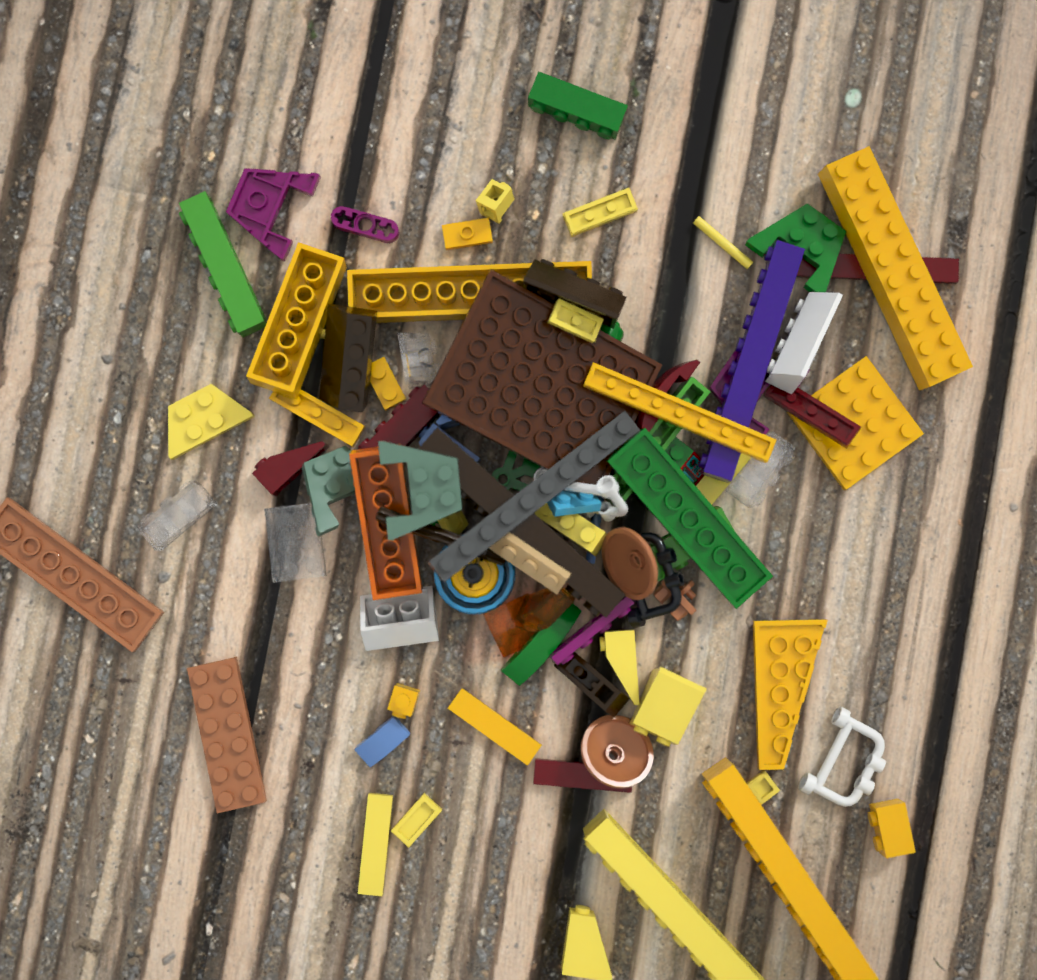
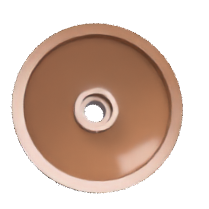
M619 527L607 533L602 544V560L610 581L630 599L641 600L650 596L657 585L658 566L649 544L641 535L626 527Z
M606 715L598 718L586 729L581 741V755L587 770L596 780L613 788H628L638 784L647 776L653 763V747L648 735L646 737L633 731L635 726L629 724L631 719L621 715H616L615 717ZM609 754H613L615 756V760H612L609 757Z

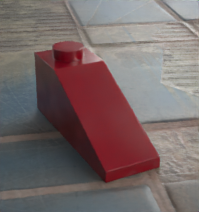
M321 441L270 456L268 459L263 458L255 465L256 470L252 474L271 495L277 496L303 472L302 465L304 462L319 457L329 446Z

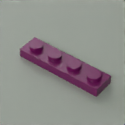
M625 596L607 617L601 614L598 617L595 616L560 644L549 657L557 665L570 661L574 657V651L579 647L581 649L587 647L593 641L592 637L598 632L602 634L612 626L611 621L616 617L622 618L631 611L630 606L634 604L632 599Z

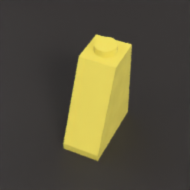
M576 905L575 908L569 907L561 963L562 975L594 980H612L611 969L594 911L584 905Z

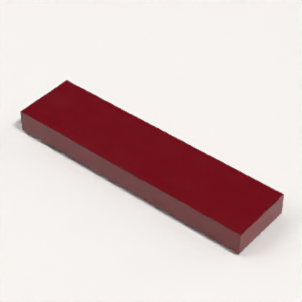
M770 385L764 393L766 399L846 449L861 430V426L798 387L790 394Z
M535 758L533 784L632 793V787L613 788L599 782L590 774L584 762Z

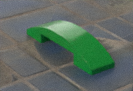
M562 595L547 613L549 615L523 648L518 653L515 652L501 671L517 685L523 684L558 647L576 622L581 610Z

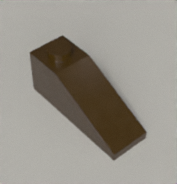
M575 651L573 652L574 657L567 663L554 664L562 674L612 717H615L630 699Z

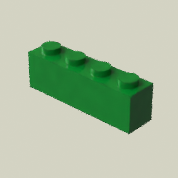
M539 71L528 96V107H531L532 111L538 114L547 113L552 115L559 122L568 121L583 131L591 130L597 132L604 139L612 138L616 140L628 108L626 104Z

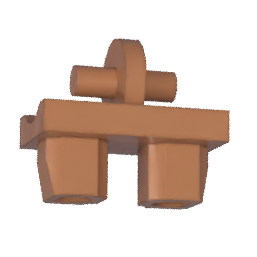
M664 579L659 581L661 585L652 594L661 604L671 596V592L666 587ZM693 580L684 583V586L680 587L681 603L675 611L670 613L676 621H679L687 614L692 615L697 611L683 596L686 594L691 600L696 596L691 590L695 584Z

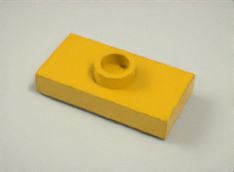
M489 218L442 225L446 250L493 243Z

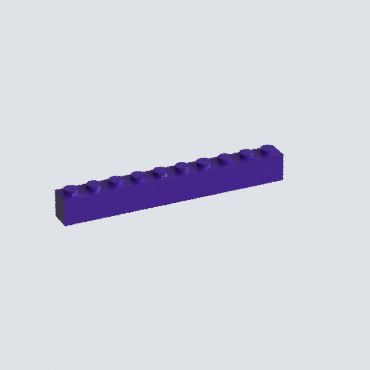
M779 240L772 247L768 246L764 256V260L767 261L765 270L761 269L757 278V283L760 286L758 292L754 291L749 304L753 306L751 315L747 314L743 322L742 328L746 329L744 337H739L736 344L737 359L736 361L732 360L729 366L728 374L731 375L729 384L725 383L720 397L724 398L722 406L716 408L715 414L748 428L805 251L804 248ZM706 439V444H709L707 453H702L698 465V467L702 468L700 474L726 483L731 482L741 453Z

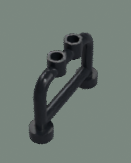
M652 532L639 535L646 542H651L655 545L657 561L663 568L665 574L664 582L671 592L672 599L667 604L650 609L647 607L645 598L635 600L637 607L631 609L627 614L628 621L633 628L644 626L648 619L675 611L682 599L680 587L684 586V577L680 571L674 572L672 563L677 560L676 553L673 548L667 549L663 539Z

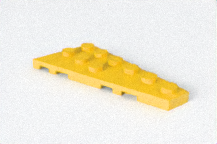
M827 619L753 621L757 769L783 770L785 768L792 744V736L800 717L802 702L804 703L817 651L820 649L822 634L828 622Z

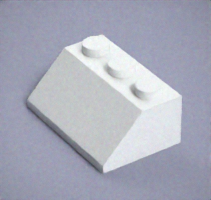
M432 585L424 586L422 593L379 600H373L372 594L361 595L360 632L365 650L371 651L439 641Z

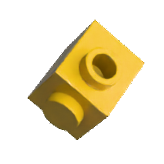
M397 683L394 686L387 710L393 711L392 715L398 718L406 719V716L411 717L414 713L420 690Z

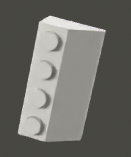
M809 292L804 300L799 299L794 309L797 315L795 319L791 318L784 330L788 334L785 340L780 339L775 349L778 355L776 360L771 359L766 371L769 375L765 382L790 394L796 390L810 368L843 294Z

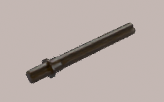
M380 507L376 520L387 524L386 517L404 514ZM431 524L410 532L446 546H450L461 537L459 534ZM489 548L478 556L480 558L479 561L484 559L498 565H504L506 561Z

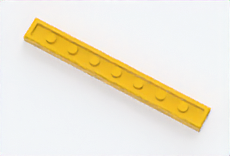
M594 362L583 385L585 388L765 464L768 463L776 443L774 438Z

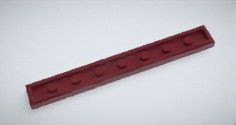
M855 254L838 255L830 279L867 280ZM922 257L934 283L957 284L959 282V259ZM802 258L796 277L810 278L817 269Z

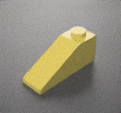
M633 629L605 631L603 633L604 637H599L600 652L605 651V657L632 703L640 705L635 632Z

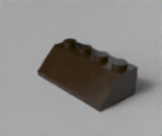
M534 259L523 280V287L552 304L555 305L556 300L560 298L603 318L602 324L612 329L616 325L627 298L623 296V292L619 289L601 287L598 281L592 278H586V280L579 278L577 273L570 269L564 268L562 271L555 268L552 262L545 259L540 261Z
M328 304L319 399L338 409L363 412L368 405L377 311Z

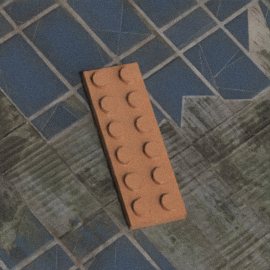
M237 657L187 668L216 812L221 813L265 803L267 798Z

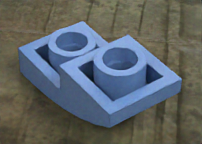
M392 716L380 725L373 734L360 742L354 750L371 768L410 735V732L397 717Z

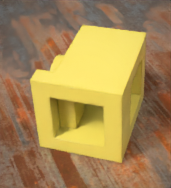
M491 179L475 201L481 215L500 224L502 221L501 217L515 199L512 188L504 182L499 183Z

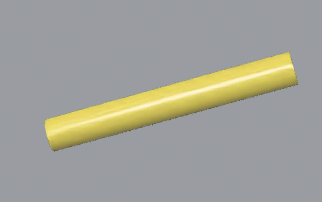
M700 216L696 218L693 224L742 266L748 269L753 264L751 259Z

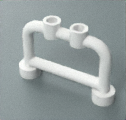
M542 467L539 468L534 474V480L547 470ZM610 475L600 478L596 485L573 482L564 489L566 491L610 498L616 506L614 507L609 502L604 501L601 504L600 511L581 513L585 518H591L594 514H600L605 521L610 522L615 517L625 516L628 512L627 504L618 493L619 484Z
M840 706L834 712L831 723L839 727L840 730L817 776L806 772L799 782L798 790L807 795L814 792L837 805L848 807L856 804L861 799L863 793L866 795L872 793L875 782L870 779L874 771L881 773L886 765V760L881 758L884 753L885 743L879 732L850 717V711ZM851 729L871 738L875 743V747L865 761V768L862 774L857 777L854 783L853 792L848 797H844L823 785Z

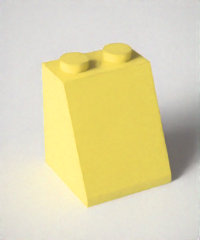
M662 667L654 669L640 697V705L636 706L629 724L635 726L633 731L647 737L648 733L656 736V742L664 746L678 745L707 688Z

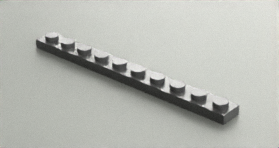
M626 411L622 412L431 559L428 564L444 583L635 435L640 429Z

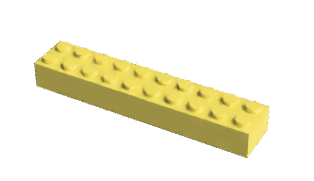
M605 809L600 811L583 828L585 836L583 839L585 840L584 844L594 855L597 852L601 855L603 865L611 873L614 871L618 873L619 881L629 892L635 891L638 902L645 910L652 909L653 914L656 916L655 920L663 929L669 927L670 932L673 934L672 938L681 948L687 947L690 957L699 967L704 965L708 972L707 975L711 980H765Z

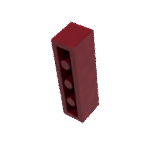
M425 384L421 388L416 386L408 395L410 399L404 405L400 403L392 411L393 417L388 422L382 421L374 430L376 434L370 440L366 438L358 446V449L378 447V441H387L393 444L400 443L409 447L421 431L440 415V413L421 404L429 388Z

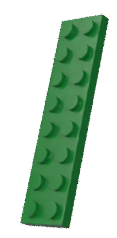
M642 428L606 460L735 609L740 607L773 577L646 428Z

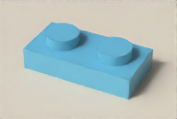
M561 491L547 502L554 517L600 511L602 504L596 495L572 491Z

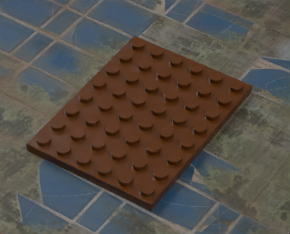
M490 270L421 404L548 470L622 412L626 411L634 422L640 412L638 409L583 387L593 362L651 387L662 364L599 330L595 342L590 343L547 323L554 304L497 272ZM624 443L574 482L596 485L600 478L609 475L612 467L606 460L619 450Z

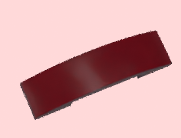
M696 359L672 367L662 374L653 383L652 387L667 393L674 382L687 381L701 362ZM640 411L634 423L640 430L646 428L650 432L658 418Z

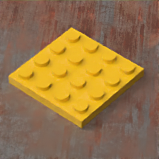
M867 356L811 395L861 426V430L847 449L787 412L843 490L850 488L924 434Z

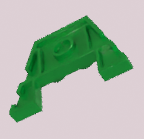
M807 203L749 238L745 246L762 258L768 246L772 247L777 240L804 248L805 251L802 258L817 270L803 288L808 292H826L846 231Z

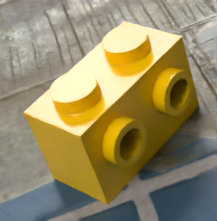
M897 798L869 804L868 820L871 827H874L876 836L873 837L875 850L885 858L916 853L905 802Z

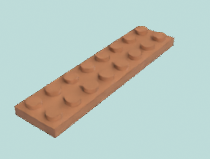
M6 498L0 505V554L128 650L135 652L164 612L11 498Z

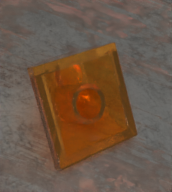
M528 593L483 613L503 658L520 651L542 625Z

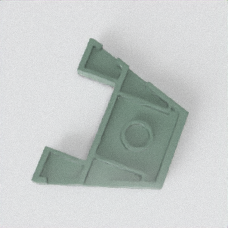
M378 441L380 465L407 462L412 514L386 517L388 541L463 509L458 458L393 444L387 441Z
M347 446L311 459L302 465L318 537L337 529L339 526V522L328 505L355 494L349 456L351 450Z

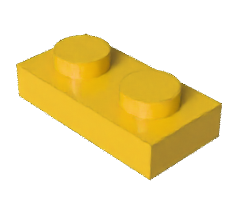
M385 357L372 362L370 382L384 410L387 411L406 401L407 399Z

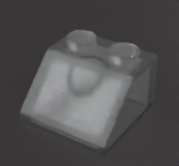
M397 333L407 386L409 389H413L416 386L422 387L424 384L431 386L440 368L439 363H434L433 354H437L435 339L431 340L429 333Z

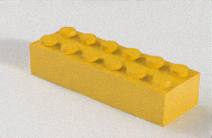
M298 242L246 375L251 384L297 399L326 324L328 304L334 303L347 268L343 257Z

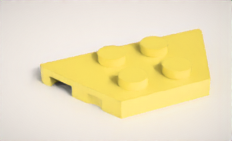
M209 384L168 406V456L173 460L255 416L213 384Z

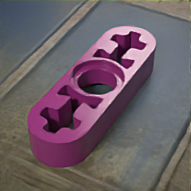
M345 206L336 207L331 213L333 225L341 231L384 243H393L399 237V228L393 220ZM345 213L348 219L354 221V228H352L350 221L343 220L342 224H340L337 216H342ZM363 219H369L372 222L371 228L367 231L359 229V222ZM376 222H379V228L387 229L388 226H391L394 233H389L388 237H385L384 232L377 229V234H374L377 228Z

